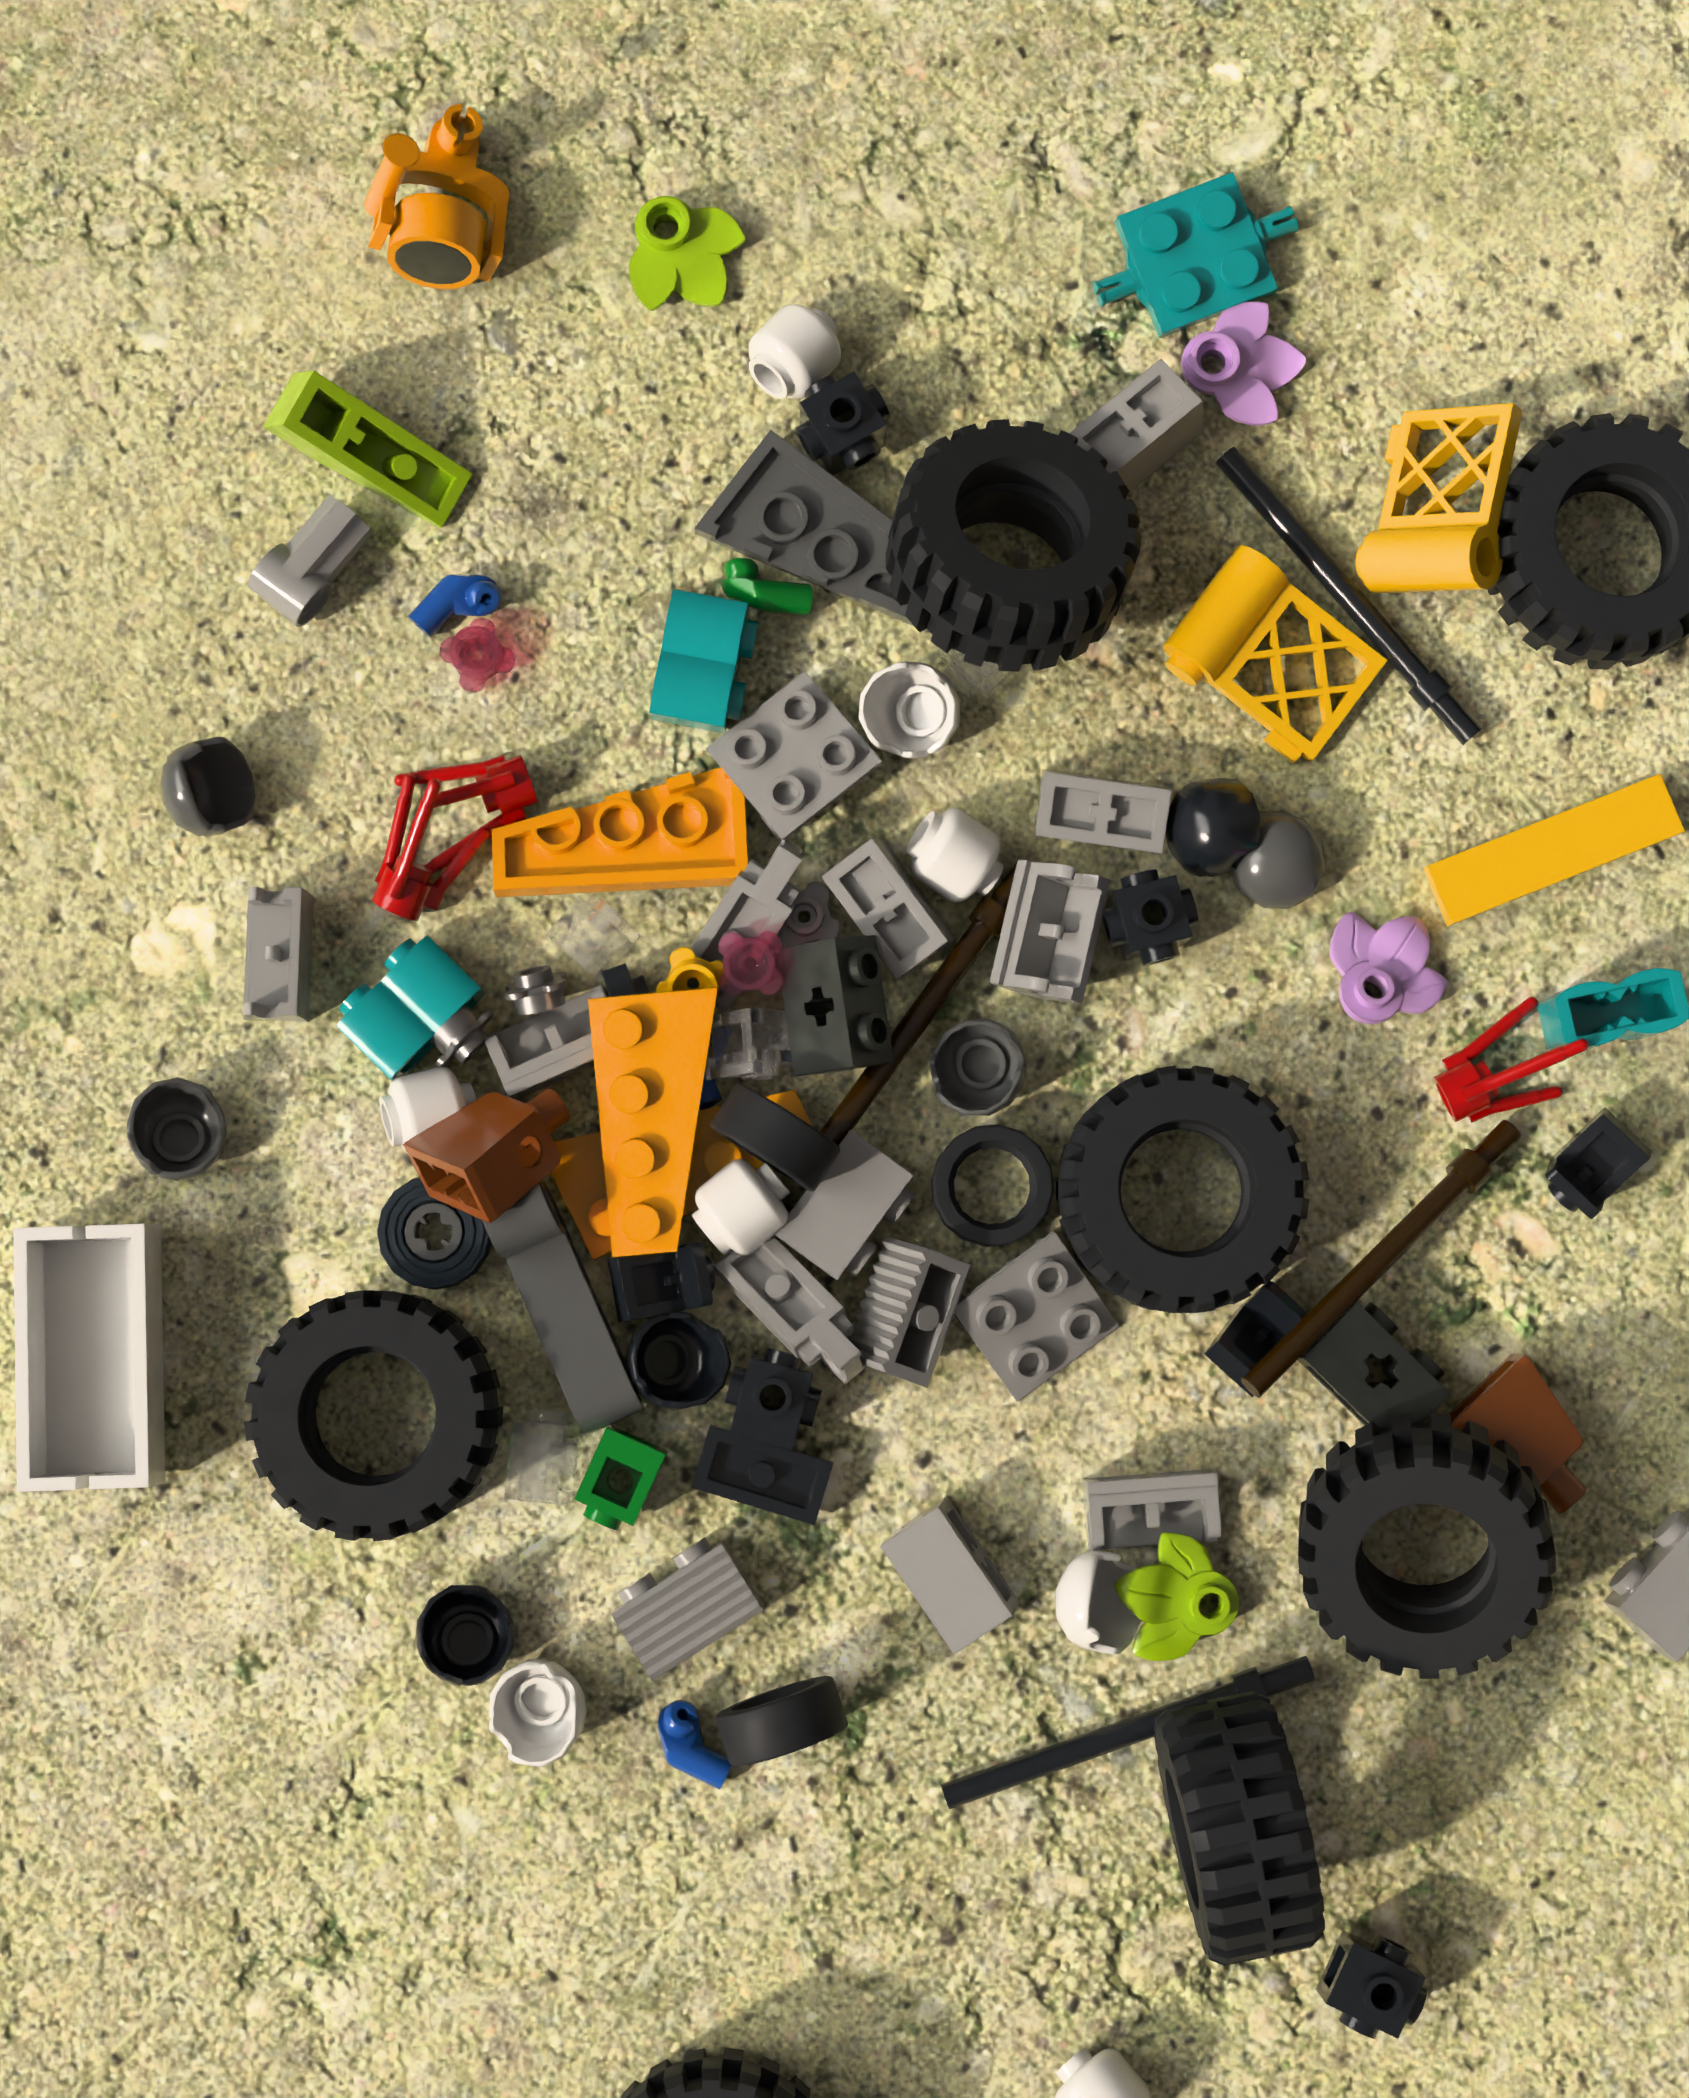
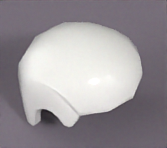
M897 662L872 675L860 694L859 720L870 742L877 749L905 758H925L928 754H934L945 747L960 724L961 699L947 675L941 673L938 669L924 663Z
M1090 1550L1077 1555L1064 1570L1056 1588L1057 1621L1067 1638L1081 1648L1107 1654H1120L1132 1643L1140 1624V1619L1125 1606L1113 1586L1116 1580L1136 1569L1135 1566L1120 1562L1121 1556L1118 1554Z
M528 1659L506 1670L490 1693L489 1717L491 1720L489 1722V1730L508 1749V1758L516 1764L543 1767L564 1757L583 1732L587 1714L585 1695L578 1681L560 1664L554 1661L549 1662L546 1659Z

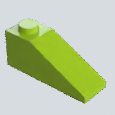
M315 370L293 373L263 428L313 460L438 528L444 526L472 476L471 472Z

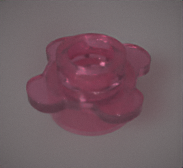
M486 618L474 619L469 627L460 630L454 638H446L440 646L441 658L444 662L453 664L460 674L459 683L461 687L471 693L480 692L484 689L485 682L498 672H510L515 664L513 651L501 645L495 636L496 628L494 623ZM475 650L483 652V658L479 661L472 659V653Z
M764 931L758 937H741L736 932L725 934L718 943V950L724 956V973L719 979L721 989L730 996H737L743 990H760L765 995L776 993L783 984V977L777 971V954L782 949L780 938L770 931ZM749 957L754 958L757 962L753 970H748L744 965L745 960Z

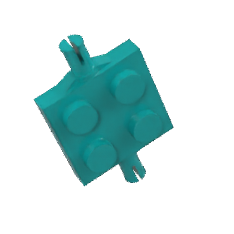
M1231 172L1119 215L1114 224L1125 250L1126 270L1092 282L1095 295L1099 294L1097 301L1103 307L1105 304L1135 293L1136 298L1148 309L1160 339L1217 317L1225 309L1244 302H1256L1274 295L1278 287L1266 258V242L1298 231L1297 218L1291 219L1295 214L1291 206H1287L1285 209L1256 219L1252 211L1246 206L1234 173Z

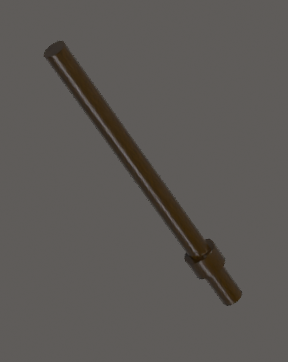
M1017 861L990 898L983 896L968 917L972 922L892 1031L891 1047L894 1062L866 1067L820 1130L822 1134L838 1146L848 1132L853 1130L990 940L992 938L1000 939Z
M1502 1120L1473 1150L1464 1149L1446 1166L1448 1175L1241 1379L1246 1389L1254 1396L1260 1398L1466 1192L1474 1194L1492 1176L1491 1167L1521 1138L1519 1130L1511 1122Z

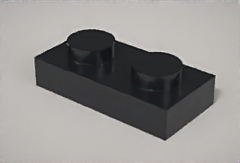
M710 1425L691 1488L815 1525L833 1467V1461L794 1449L789 1450L731 1434L728 1429Z

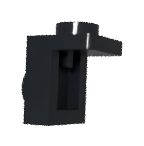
M1604 1107L1551 1157L1545 1173L1546 1178L1550 1181L1548 1188L1556 1200L1572 1212L1580 1209L1587 1217L1593 1219L1602 1211L1604 1201L1650 1159L1652 1150Z
M702 1242L680 1245L677 1252L621 1256L607 1259L619 1323L713 1304L712 1291L715 1287V1272L711 1260L704 1253Z
M1269 1281L1233 1313L1204 1355L1253 1397L1254 1395L1246 1389L1241 1379L1308 1312L1277 1284Z

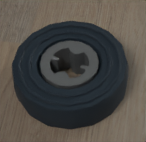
M420 1177L411 1179L392 1193L381 1210L377 1228L381 1255L392 1272L413 1286L433 1290L457 1286L476 1274L488 1257L492 1243L481 1219L429 1197ZM439 1213L441 1224L452 1226L453 1233L450 1241L446 1239L441 1240L444 1248L432 1251L430 1241L419 1238L418 1232L421 1223L425 1225L430 1224L427 1219L429 1215Z

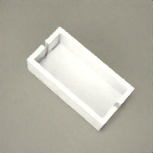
M117 1224L88 1225L85 1227L13 1228L17 1492L78 1490L89 1487V1489L143 1488L166 1483L161 1225Z

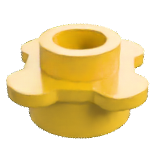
M679 947L671 953L669 960L672 967L666 980L658 983L656 992L692 989L687 985V981L690 978H696L699 981L697 988H720L729 982L730 971L728 966L721 960L709 962L697 957L690 947Z

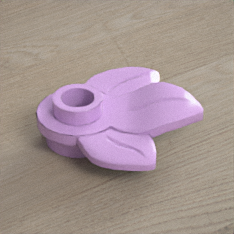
M1244 302L1225 309L1218 318L1213 331L1203 332L1191 339L1185 347L1181 358L1182 374L1186 382L1193 389L1203 394L1213 395L1225 416L1236 422L1251 426L1268 425L1277 420V405L1271 392L1290 383L1306 363V357L1291 344L1277 337L1265 334L1269 321V309L1267 303ZM1207 356H1214L1221 361L1223 370L1216 374H1210L1202 368L1201 359Z
M1352 911L1347 912L1339 920L1330 941L1329 955L1334 966L1342 975L1339 984L1340 1002L1347 1015L1355 1021L1366 1024H1379L1389 1020L1396 1012L1421 1014L1434 1007L1442 998L1448 981L1435 970L1424 966L1429 955L1430 937L1425 924L1420 918L1413 916L1398 917L1385 923L1378 931ZM1368 982L1375 985L1382 993V998L1375 999L1368 996L1363 984Z

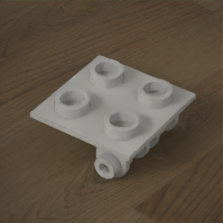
M806 671L802 672L706 748L708 753L759 812L762 822L775 837L778 835L781 840L783 838L787 839L883 763Z
M1052 1231L1043 1239L1038 1238L1035 1241V1245L1013 1261L1008 1260L1004 1263L1005 1267L995 1273L993 1271L988 1275L989 1278L971 1292L965 1296L962 1294L954 1314L955 1318L964 1330L968 1332L1017 1402L1120 1327L1055 1231Z

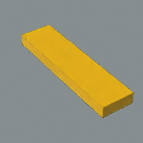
M1660 773L1430 864L1423 870L1448 927L1680 835L1685 830Z

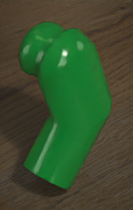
M733 558L726 562L724 566L725 579L721 581V586L729 599L746 602L749 607L769 613L808 615L810 612L813 597L810 584L757 579L758 565L752 559Z

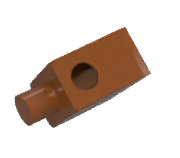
M546 1088L527 1103L492 1092L483 1095L456 1113L412 1137L403 1146L429 1197L488 1223H492L559 1166L561 1155L550 1133L570 1119V1114L560 1096L549 1088Z
M1510 1354L1447 1414L1451 1417V1427L1463 1430L1465 1423L1470 1420L1488 1429L1489 1444L1492 1446L1497 1440L1504 1439L1519 1453L1520 1466H1530L1540 1482L1542 1497L1558 1514L1567 1511L1585 1494L1587 1487L1564 1464L1581 1448L1584 1443L1583 1438L1532 1361L1526 1355Z

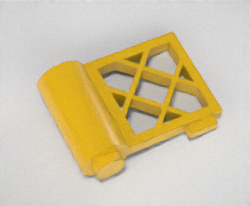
M1514 403L1405 411L1403 412L1401 425H1392L1384 459L1392 467L1378 530L1369 532L1365 537L1362 545L1357 550L1355 559L1357 574L1371 592L1404 593L1487 590L1496 584L1499 580L1503 559H1500L1498 539L1500 538L1497 530L1523 412ZM1498 424L1494 442L1475 458L1465 444L1485 425ZM1441 429L1447 438L1420 461L1416 456L1421 430ZM1458 451L1468 466L1441 489L1431 475ZM1480 479L1485 486L1480 511L1459 513L1452 503ZM1425 483L1434 497L1415 515L1403 516L1406 499L1419 486Z
M1244 545L1236 547L1163 645L1165 653L1170 657L1165 665L1176 677L1191 686H1196L1199 681L1212 685L1268 729L1270 732L1263 741L1292 764L1300 756L1307 761L1315 759L1387 662V659L1290 584L1286 575L1270 559ZM1288 605L1308 619L1311 644L1280 648L1276 621ZM1321 630L1334 641L1323 643ZM1266 636L1268 650L1255 651ZM1345 648L1365 664L1351 684L1329 687L1324 651ZM1312 653L1317 689L1286 692L1281 657ZM1269 658L1274 694L1253 697L1233 681L1246 661ZM1344 693L1332 709L1330 695ZM1311 697L1319 698L1322 723L1310 740L1290 726L1288 700ZM1275 702L1277 715L1263 704Z

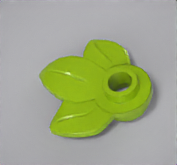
M672 196L656 197L645 203L639 210L635 220V233L639 246L633 253L628 265L630 281L635 295L641 304L648 310L654 311L662 306L676 291L681 298L695 305L704 307L720 306L724 301L727 290L726 270L721 256L731 253L745 242V236L737 222L731 215L716 207L691 209L684 201ZM662 222H672L678 227L677 233L667 239L659 237L655 233V229Z
M1175 1532L1161 1533L1158 1542L1159 1564H1150L1136 1568L1116 1580L1113 1585L1125 1606L1139 1619L1144 1621V1624L1135 1636L1132 1652L1146 1660L1168 1661L1185 1656L1193 1648L1201 1635L1211 1636L1226 1630L1235 1620L1239 1610V1595L1235 1585L1229 1578L1213 1570L1207 1549L1193 1537ZM1215 1593L1218 1598L1216 1609L1210 1614H1201L1199 1610L1201 1598L1206 1594Z

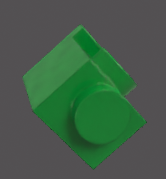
M610 1425L606 1427L574 1500L587 1505L583 1516L616 1531L619 1530L622 1521L634 1526L669 1451L615 1426ZM624 1468L630 1472L633 1482L629 1490L618 1492L610 1486L609 1475L613 1469Z

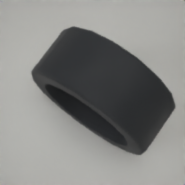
M740 1083L734 1086L710 1124L723 1137L810 1191L816 1190L840 1152V1147L820 1131L777 1103Z
M1000 1124L976 1126L955 1137L937 1158L931 1178L933 1205L943 1224L962 1240L984 1247L1009 1245L1032 1233L1047 1215L1054 1193L1052 1167L1041 1147L1022 1131ZM997 1148L1010 1152L1022 1162L1029 1176L1030 1191L1025 1206L1015 1217L1004 1223L987 1224L974 1220L962 1210L955 1197L954 1180L958 1167L967 1156L980 1149Z
M831 1676L811 1678L767 1691L736 1703L720 1711L715 1716L729 1763L736 1767L771 1760L807 1748L844 1731L848 1726L834 1678Z

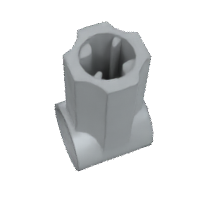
M329 494L287 545L283 543L276 545L260 560L250 575L248 587L296 627H302L311 621L326 604L334 588L332 583L374 533L371 527L353 510Z

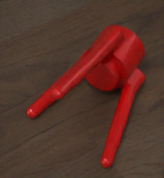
M504 755L484 762L398 774L394 778L395 784L402 787L403 778L406 774H413L415 776V785L428 784L431 779H438L440 782L475 777L476 782L438 793L434 808L481 795L487 813L497 810L501 812L500 815L483 825L490 831L489 837L486 840L492 837V829L526 820L523 808L538 803L521 755L505 760ZM476 831L433 858L424 866L433 871L432 875L447 867Z
M406 774L403 778L400 795L397 800L384 860L375 878L378 887L371 901L395 915L412 921H418L424 906L436 911L438 910L446 890L489 837L490 831L485 826L480 827L434 884L430 883L429 880L433 871L415 862V858L435 806L441 783L438 779H431L428 782L402 854L399 856L416 783V778L413 774Z
M1529 997L1463 1050L1442 1059L1446 1071L1434 1076V1082L1454 1122L1468 1117L1470 1122L1473 1123L1494 1113L1561 1097L1563 1093L1562 1088L1552 1086L1493 1099L1500 1095L1498 1088L1587 1050L1589 1047L1588 1041L1586 1039H1578L1493 1075L1484 1061L1472 1065L1471 1061L1537 1007L1538 1000L1535 997Z

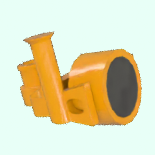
M463 104L450 106L445 111L443 118L433 125L425 143L424 152L420 151L417 143L405 134L394 133L386 137L382 145L385 156L364 200L365 210L374 217L368 247L381 250L388 234H390L387 261L391 268L404 279L429 288L458 289L472 284L476 279L490 282L503 258L509 190L501 179L476 167L479 136L483 129V122L480 115L471 107H468L464 117L460 116ZM408 183L445 189L461 195L480 206L488 216V225L480 211L470 203L454 196L439 193H416L402 198L395 206L396 192L399 185Z

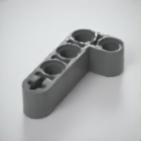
M541 1180L492 1223L482 1221L498 1255L505 1259L575 1420L582 1433L587 1436L644 1410V1405L640 1394L632 1385L625 1359L556 1202L545 1181Z

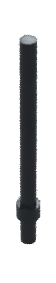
M1235 446L1225 452L1217 460L1216 465L1412 687L1408 692L1409 695L1424 712L1430 708L1462 745L1474 737L1482 728L1450 693L1454 686L1438 668L1433 671L1429 669Z
M1303 1656L1260 1672L1257 1671L1256 1667H1252L1232 1674V1682L943 1783L941 1788L948 1808L952 1809L1156 1736L1154 1731L1155 1719L1168 1708L1249 1691L1269 1697L1315 1681L1312 1667L1307 1656Z

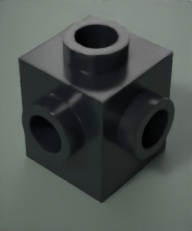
M855 371L841 379L836 374L824 377L806 390L804 393L806 399L799 402L800 425L795 427L802 446L813 461L821 458L828 472L833 476L845 468H848L850 471L858 469L881 453L880 448L885 446L886 423L884 421L890 418V413L881 394L873 384L864 388ZM848 410L853 415V418L848 422H838L834 419Z
M1157 869L1121 878L1122 889L1113 891L1107 900L1109 909L1103 910L1102 916L1110 946L1120 947L1123 961L1141 957L1143 966L1179 957L1178 947L1184 946L1193 937L1190 927L1199 924L1197 908L1191 890L1189 888L1180 890L1176 875L1159 879ZM1157 903L1161 906L1164 921L1161 924L1151 925L1144 920L1142 908L1145 904Z
M767 1347L764 1359L751 1356L747 1369L739 1366L734 1367L725 1399L726 1404L736 1406L729 1433L789 1450L793 1449L799 1424L812 1427L822 1389L810 1386L813 1373L801 1370L803 1364L801 1358L797 1359L791 1353ZM767 1385H778L784 1390L786 1400L782 1406L772 1408L763 1402L762 1390Z
M1342 1930L1316 1987V1991L1327 2005L1342 2012L1339 2018L1341 2023L1372 2039H1375L1379 2030L1398 2039L1405 2023L1413 2025L1416 2022L1427 1996L1426 1988L1422 1987L1426 1977L1410 1962L1414 1954L1413 1952L1381 1935H1377L1374 1943L1371 1944L1345 1930Z

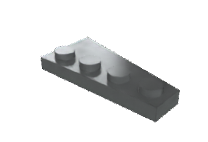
M770 430L695 526V534L912 625L905 616L908 604L900 606L895 600L890 588L892 576L886 570L885 553L893 520Z

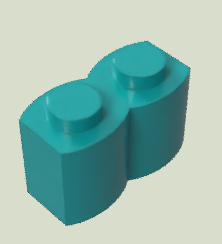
M673 589L650 703L649 714L652 720L724 734L727 731L729 719L741 720L747 683L736 681L741 657L753 658L759 621L748 620V603Z
M428 935L418 943L409 938L399 945L384 963L390 970L385 977L372 989L366 983L360 985L339 1007V1011L344 1017L338 1022L336 1027L391 1081L397 1076L410 1072L434 1047L430 1042L432 1037L453 1014L464 1006H468L472 1010L485 995L482 988Z
M1666 968L1640 971L1613 983L1600 981L1581 983L1546 998L1537 1006L1548 1050L1567 1045L1578 1039H1586L1589 1043L1588 1049L1615 1039H1643L1676 1028L1689 1019V1005L1682 974L1679 971Z

